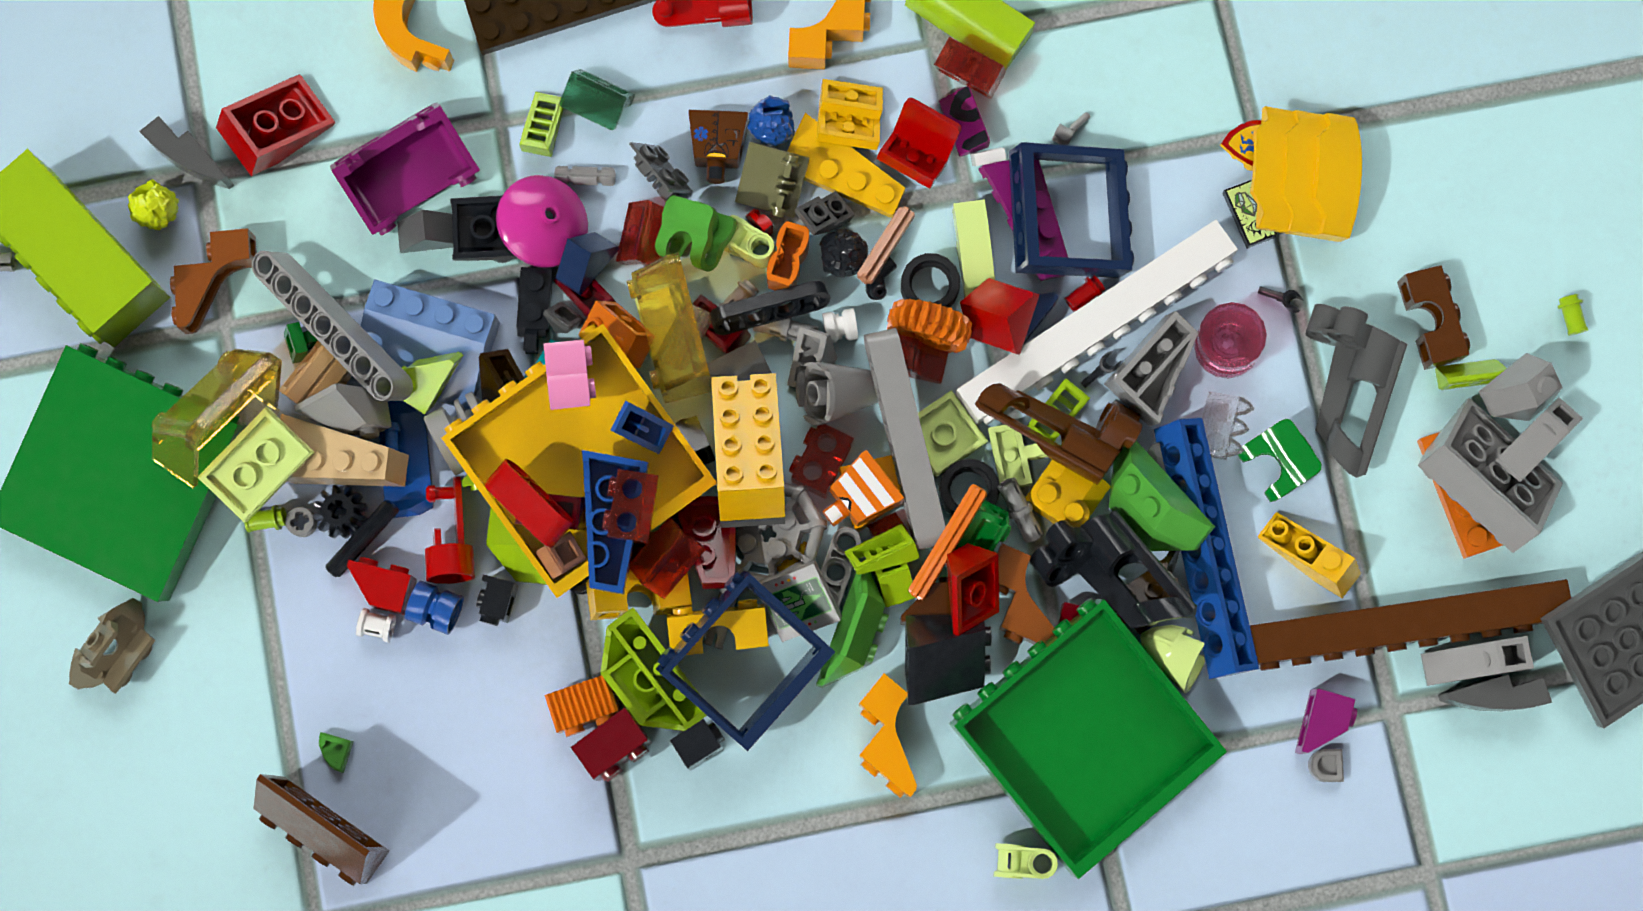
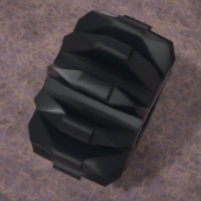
M333 485L332 495L325 490L321 491L320 494L325 500L323 503L315 501L313 504L321 510L313 514L314 520L321 521L318 529L322 532L329 530V537L334 539L338 536L339 532L344 539L349 538V529L351 528L356 532L360 528L356 523L358 521L365 522L368 519L360 514V512L366 511L369 508L368 504L360 502L363 498L362 493L359 491L353 493V488L349 485H346L342 492L338 485ZM343 507L347 510L344 516L341 514L337 516L335 514L337 508L342 509Z

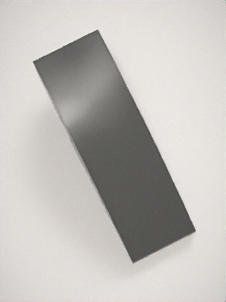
M159 116L139 131L162 156L186 173L223 188L231 189L234 186L189 131H186L178 138Z
M1509 674L1438 695L1440 702L1479 711L1521 710L1552 703L1544 678L1512 686Z

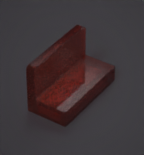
M650 200L629 202L616 262L623 265L642 264L656 271L664 270L666 258L659 256L655 248L656 239L662 225L663 206Z
M668 518L630 563V570L644 587L665 599L706 549L697 540L683 532L673 519Z

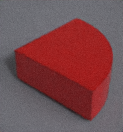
M754 208L745 215L755 228L767 233L769 236L773 234V222L765 214L761 215L758 209Z

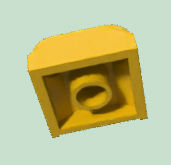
M1051 460L1025 498L1031 502L1034 511L1051 523L1055 524L1061 520H1066L1073 527H1080L1088 521L1111 486L1104 479L1096 485Z

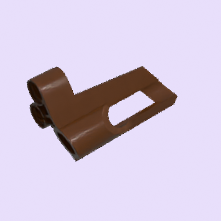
M1001 383L985 388L975 402L976 407L980 411L1032 439L1050 459L1096 485L1101 482L1122 451V448L1126 447L1129 449L1135 443L1143 426L1139 422L1141 417L1139 413L1117 401L1112 402V404L1108 402L1098 420L1096 428L1048 404L1019 390L1014 391ZM1009 406H1012L1058 432L1061 436L1062 444H1057L1004 414Z

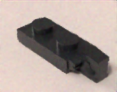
M521 267L516 328L517 336L524 337L523 351H525V354H538L539 338H546L547 332H549L550 324L543 313L551 307L552 268Z

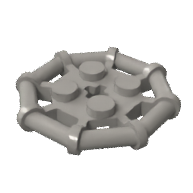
M784 483V494L786 497H791L785 505V524L737 527L736 545H738L745 558L740 564L736 562V573L741 574L743 571H746L757 581L816 560L824 530L828 526L827 521L821 517L810 498L807 487L802 484L795 486ZM799 505L807 516L808 523L800 524L794 511ZM773 527V531L777 533L776 537H770L768 542H764L763 531ZM810 533L803 555L798 552L803 534ZM795 558L798 560V562L783 571L777 572V567L781 566V562L786 559L791 560ZM752 565L768 568L769 573L767 576L748 570Z

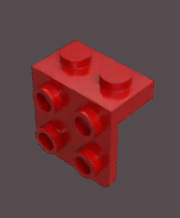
M910 97L905 101L894 131L880 149L876 159L930 189L947 165L961 132V125Z

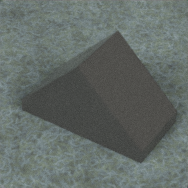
M421 210L397 222L400 253L453 248L452 214Z

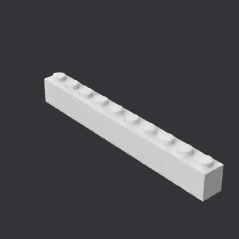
M1217 220L1212 221L1023 345L1020 355L1009 354L956 390V397L976 425L983 421L986 425L992 423L996 419L980 411L975 405V402L985 388L1001 383L1014 391L1019 390L1025 394L1035 387L1038 391L1042 390L1054 381L1053 375L1061 370L1066 374L1078 366L1080 363L1077 359L1087 353L1091 357L1105 348L1103 342L1112 336L1116 340L1121 338L1131 330L1129 325L1138 319L1143 323L1157 313L1155 308L1164 302L1167 306L1176 302L1183 296L1181 291L1188 286L1195 289L1208 279L1206 275L1214 269L1218 273L1226 269L1234 262L1232 257L1237 252V247Z

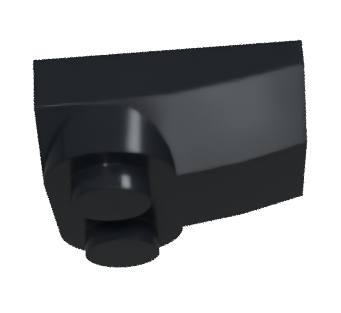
M502 196L450 198L453 220V261L493 260L498 263H506L512 259H517L505 246L497 229L496 213Z

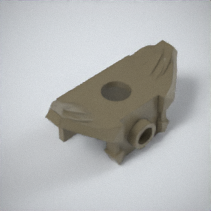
M135 598L121 603L98 617L100 621L98 626L89 635L81 649L75 648L69 672V685L79 690L82 688H93L104 683L116 694L121 687H124L130 681L133 670L141 660H144L150 654L152 645L156 641L144 630L145 615L142 610V603ZM115 639L117 643L115 650L110 654H104Z

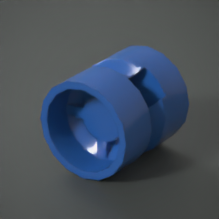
M420 580L414 587L408 600L405 619L422 626L428 622L431 629L449 635L460 616L464 597L448 590L440 593L437 586Z

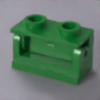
M984 500L955 550L968 543L995 552L994 549L997 544L1005 542L1011 531L1008 511Z

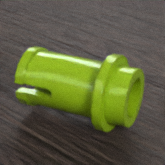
M1578 294L1560 298V305L1557 308L1562 310L1568 336L1588 331L1581 307L1583 299H1579Z
M273 505L271 509L257 511L248 522L244 523L247 532L250 533L269 528L281 530L282 526H286V509Z

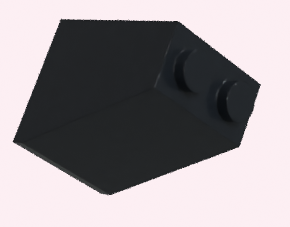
M905 615V678L908 705H917L983 688L985 686V674H991L990 655H985V646H991L992 642L991 626H985L983 621L957 636L953 634L951 615Z

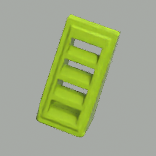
M535 92L519 143L521 151L552 157L566 102L564 97ZM540 103L555 104L556 108L555 110L540 107ZM540 113L553 117L552 120L538 118L537 115ZM535 124L549 126V130L547 131L537 129L534 127ZM532 135L543 136L546 139L545 141L532 139Z
M1065 378L1045 404L1058 409L1053 405L1057 399L1071 411L1068 415L1075 417L1090 397ZM1064 389L1079 401L1076 406L1061 395ZM1033 418L1027 424V427L1052 441H1055L1060 435L1056 431L1050 435L1036 424L1038 421Z
M903 524L845 551L847 559L858 575L908 563L920 558L915 542ZM862 557L866 558V560L860 562L859 558Z

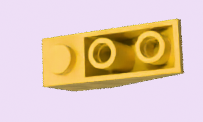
M1278 512L1273 515L1257 536L1262 542L1314 582L1342 599L1361 575L1354 557Z

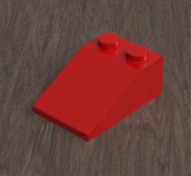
M298 74L222 108L216 129L248 173L253 176L289 157L331 128L335 121L303 77Z

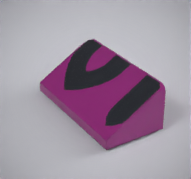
M970 86L963 87L939 100L943 115L961 125L962 129L955 144L959 157L989 148L990 138Z

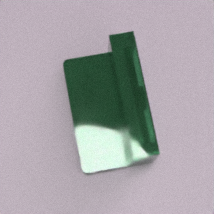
M583 69L571 71L559 105L609 130H615L624 108L632 105L635 94Z

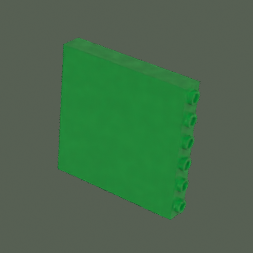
M80 343L78 347L66 345L1 487L0 528L156 602L170 601L217 497L197 477L247 425L239 422L240 416L233 412L222 409L221 413L211 409L212 403L205 399L193 396L191 400L183 396L184 390L169 383L161 386L153 382L155 376L137 369L133 373L125 369L127 364L119 359L108 356L107 360L97 356L98 350L83 343Z
M1092 598L1077 608L1076 611L1079 614L1070 622L1065 619L1052 629L1054 635L1045 643L1043 640H1040L1030 647L1027 651L1029 656L1021 663L1015 661L1005 668L1002 672L1004 677L996 684L990 682L980 689L977 693L979 698L971 705L965 703L955 710L952 714L954 719L949 723L1069 873L1077 879L1085 875L1227 752L1105 599H1096L1094 601Z

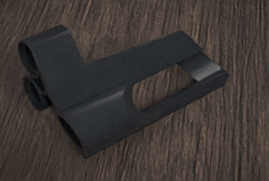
M1117 510L1112 511L1110 514L1096 516L1086 521L1080 527H1073L1066 520L1056 522L1046 533L1045 538L1048 544L1039 547L1031 555L1030 564L1049 587L1059 586L1078 572L1132 629L1156 625L1158 622L1171 619L1193 618L1196 615L1197 605ZM1131 563L1143 564L1170 597L1140 602L1119 577L1120 569Z

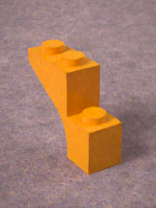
M836 0L827 16L819 23L804 28H790L789 68L825 69L826 59H832V41L863 42V32L870 31V13L864 12L865 2L871 3V0Z
M883 674L859 703V706L863 709L860 713L861 716L874 726L878 722L883 725L859 755L864 760L860 765L874 777L878 773L889 781L886 787L899 798L904 794L910 798L916 791L917 784L895 728L896 716L901 704L907 698V692L886 674Z

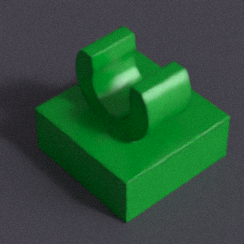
M299 322L286 325L284 338L292 364L301 362L307 355L308 350L312 349L318 340L308 330L302 332Z

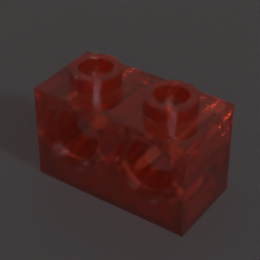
M951 37L948 38L934 63L937 71L965 86H970L972 90L989 99H992L1006 73L1004 65Z
M824 424L818 425L816 429L810 427L803 441V444L807 445L802 457L799 455L795 456L789 472L793 473L791 476L792 483L798 486L802 484L808 488V491L826 499L840 467L843 466L854 444V438ZM823 438H830L836 443V447L830 452H824L818 447L819 441ZM809 466H817L822 474L816 480H809L804 476V470Z
M618 469L617 477H610L608 496L613 497L611 510L605 509L602 529L608 530V538L649 543L659 481L658 475ZM637 481L642 485L640 496L630 499L623 494V487L627 482ZM624 514H632L637 519L635 529L630 532H623L618 528V520Z

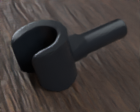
M1262 286L1258 290V294L1282 302L1292 313H1298L1300 310L1290 305V302L1296 298L1304 301L1302 296L1295 290H1288L1282 293Z
M1113 351L1105 353L1100 359V365L1080 382L1084 388H1087L1105 372L1111 373L1120 366L1121 360L1115 366H1109L1106 363V358Z

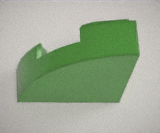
M320 732L319 747L325 761L334 770L344 773L354 741Z

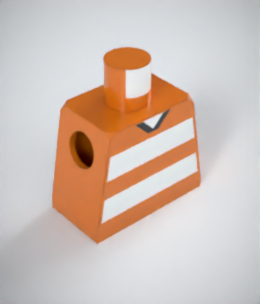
M865 450L831 485L830 493L836 501L822 512L832 526H836L849 516L853 523L859 527L898 507L903 503L904 497L870 453Z

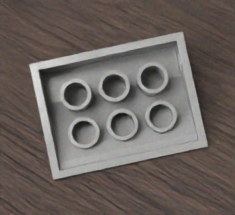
M1468 398L1426 449L1418 466L1429 479L1434 480L1442 487L1452 500L1458 502L1466 509L1476 522L1481 523L1491 532L1500 544L1505 545L1514 553L1541 533L1563 483L1541 463L1521 482L1508 474L1496 459L1515 439L1472 399Z

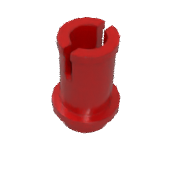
M1095 275L1091 278L1086 277L1084 279L1085 283L1064 297V300L1073 312L1100 296L1106 290L1102 282Z

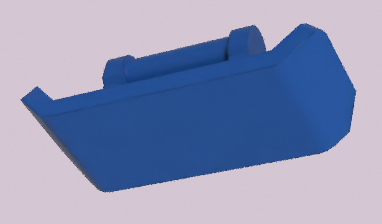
M388 401L392 427L379 433V445L409 455L405 487L383 486L384 501L390 500L398 507L399 512L394 518L421 515L432 509L434 502L426 500V487L432 485L428 433L424 421L426 414H423L404 401Z

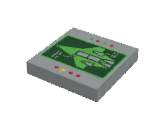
M816 560L758 581L812 631L841 621L842 615ZM763 602L782 642L800 636Z

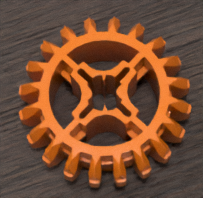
M909 298L894 302L887 318V329L896 328L900 341L939 353L941 351L958 353L965 350L972 333V322L966 315L959 311H954L950 307L920 299L913 300Z

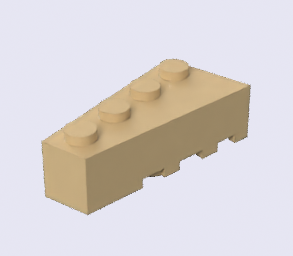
M281 414V420L315 452L288 482L294 484L405 487L409 455L383 445Z

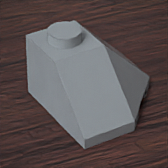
M1526 353L1483 387L1479 393L1491 416L1530 421L1554 401L1562 389V385L1552 363Z

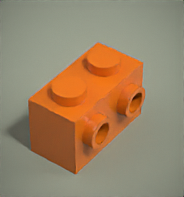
M595 301L580 330L581 332L592 324H595L596 327L603 324L634 368L642 366L657 337L617 302Z

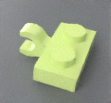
M1007 425L988 428L999 485L1009 478H1016L1019 487L1032 485L1028 460H1038L1048 456L1042 452L1037 443L1024 446L1022 434Z

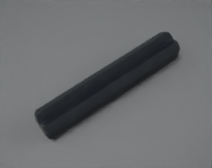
M390 500L383 501L326 564V570L334 577L342 576L348 569V560L355 561L398 514V507Z

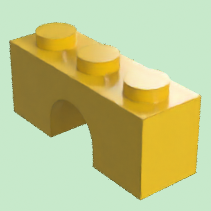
M675 564L659 566L658 570H646L642 566L629 568L624 595L589 588V579L586 582L590 621L616 619L628 611L627 595L632 592H641L649 597L652 602L654 615H667L673 613V608L692 606L687 568H677Z
M757 599L738 601V606L728 607L711 626H724L730 629L734 634L736 650L769 646L764 604H757ZM692 606L673 608V613L667 614L670 647L674 649L682 640L680 634L691 622L696 624L704 615L702 610L693 611ZM703 636L686 655L703 654Z

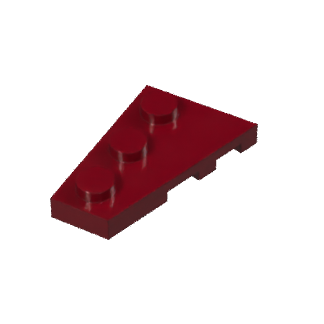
M699 496L676 514L702 588L726 589L724 585L736 573V527L721 528L718 496Z

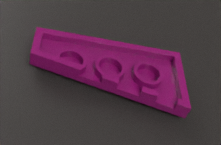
M1009 160L983 165L978 170L983 179L987 178L993 189L991 193L997 204L1001 203L1009 218L1007 222L1013 231ZM1034 160L1040 256L1068 258L1040 161ZM1037 274L1040 282L1065 276Z

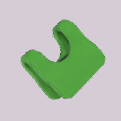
M672 195L667 199L663 209L662 225L655 243L656 252L663 258L677 260L692 242L690 251L692 265L706 272L712 271L719 264L724 248L731 241L737 227L736 219L717 213L715 208L704 203Z

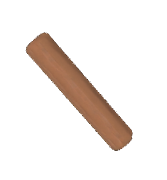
M906 206L900 207L894 214L857 272V278L862 283L872 284L915 217L914 212Z

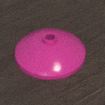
M534 175L516 181L504 192L497 207L496 223L503 243L514 256L533 266L546 268L559 266L567 239L588 233L587 213L578 195L562 181L549 176ZM545 211H550L553 214V219L547 218Z

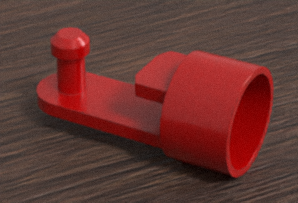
M657 0L652 8L655 21L663 27L721 22L723 28L753 24L752 0Z
M459 476L453 477V486L435 487V485H428L426 487V500L428 502L454 499L456 543L442 544L441 528L434 529L433 546L425 549L426 581L429 583L455 584L471 581L475 578L474 548L472 545L465 544L462 487L461 477Z

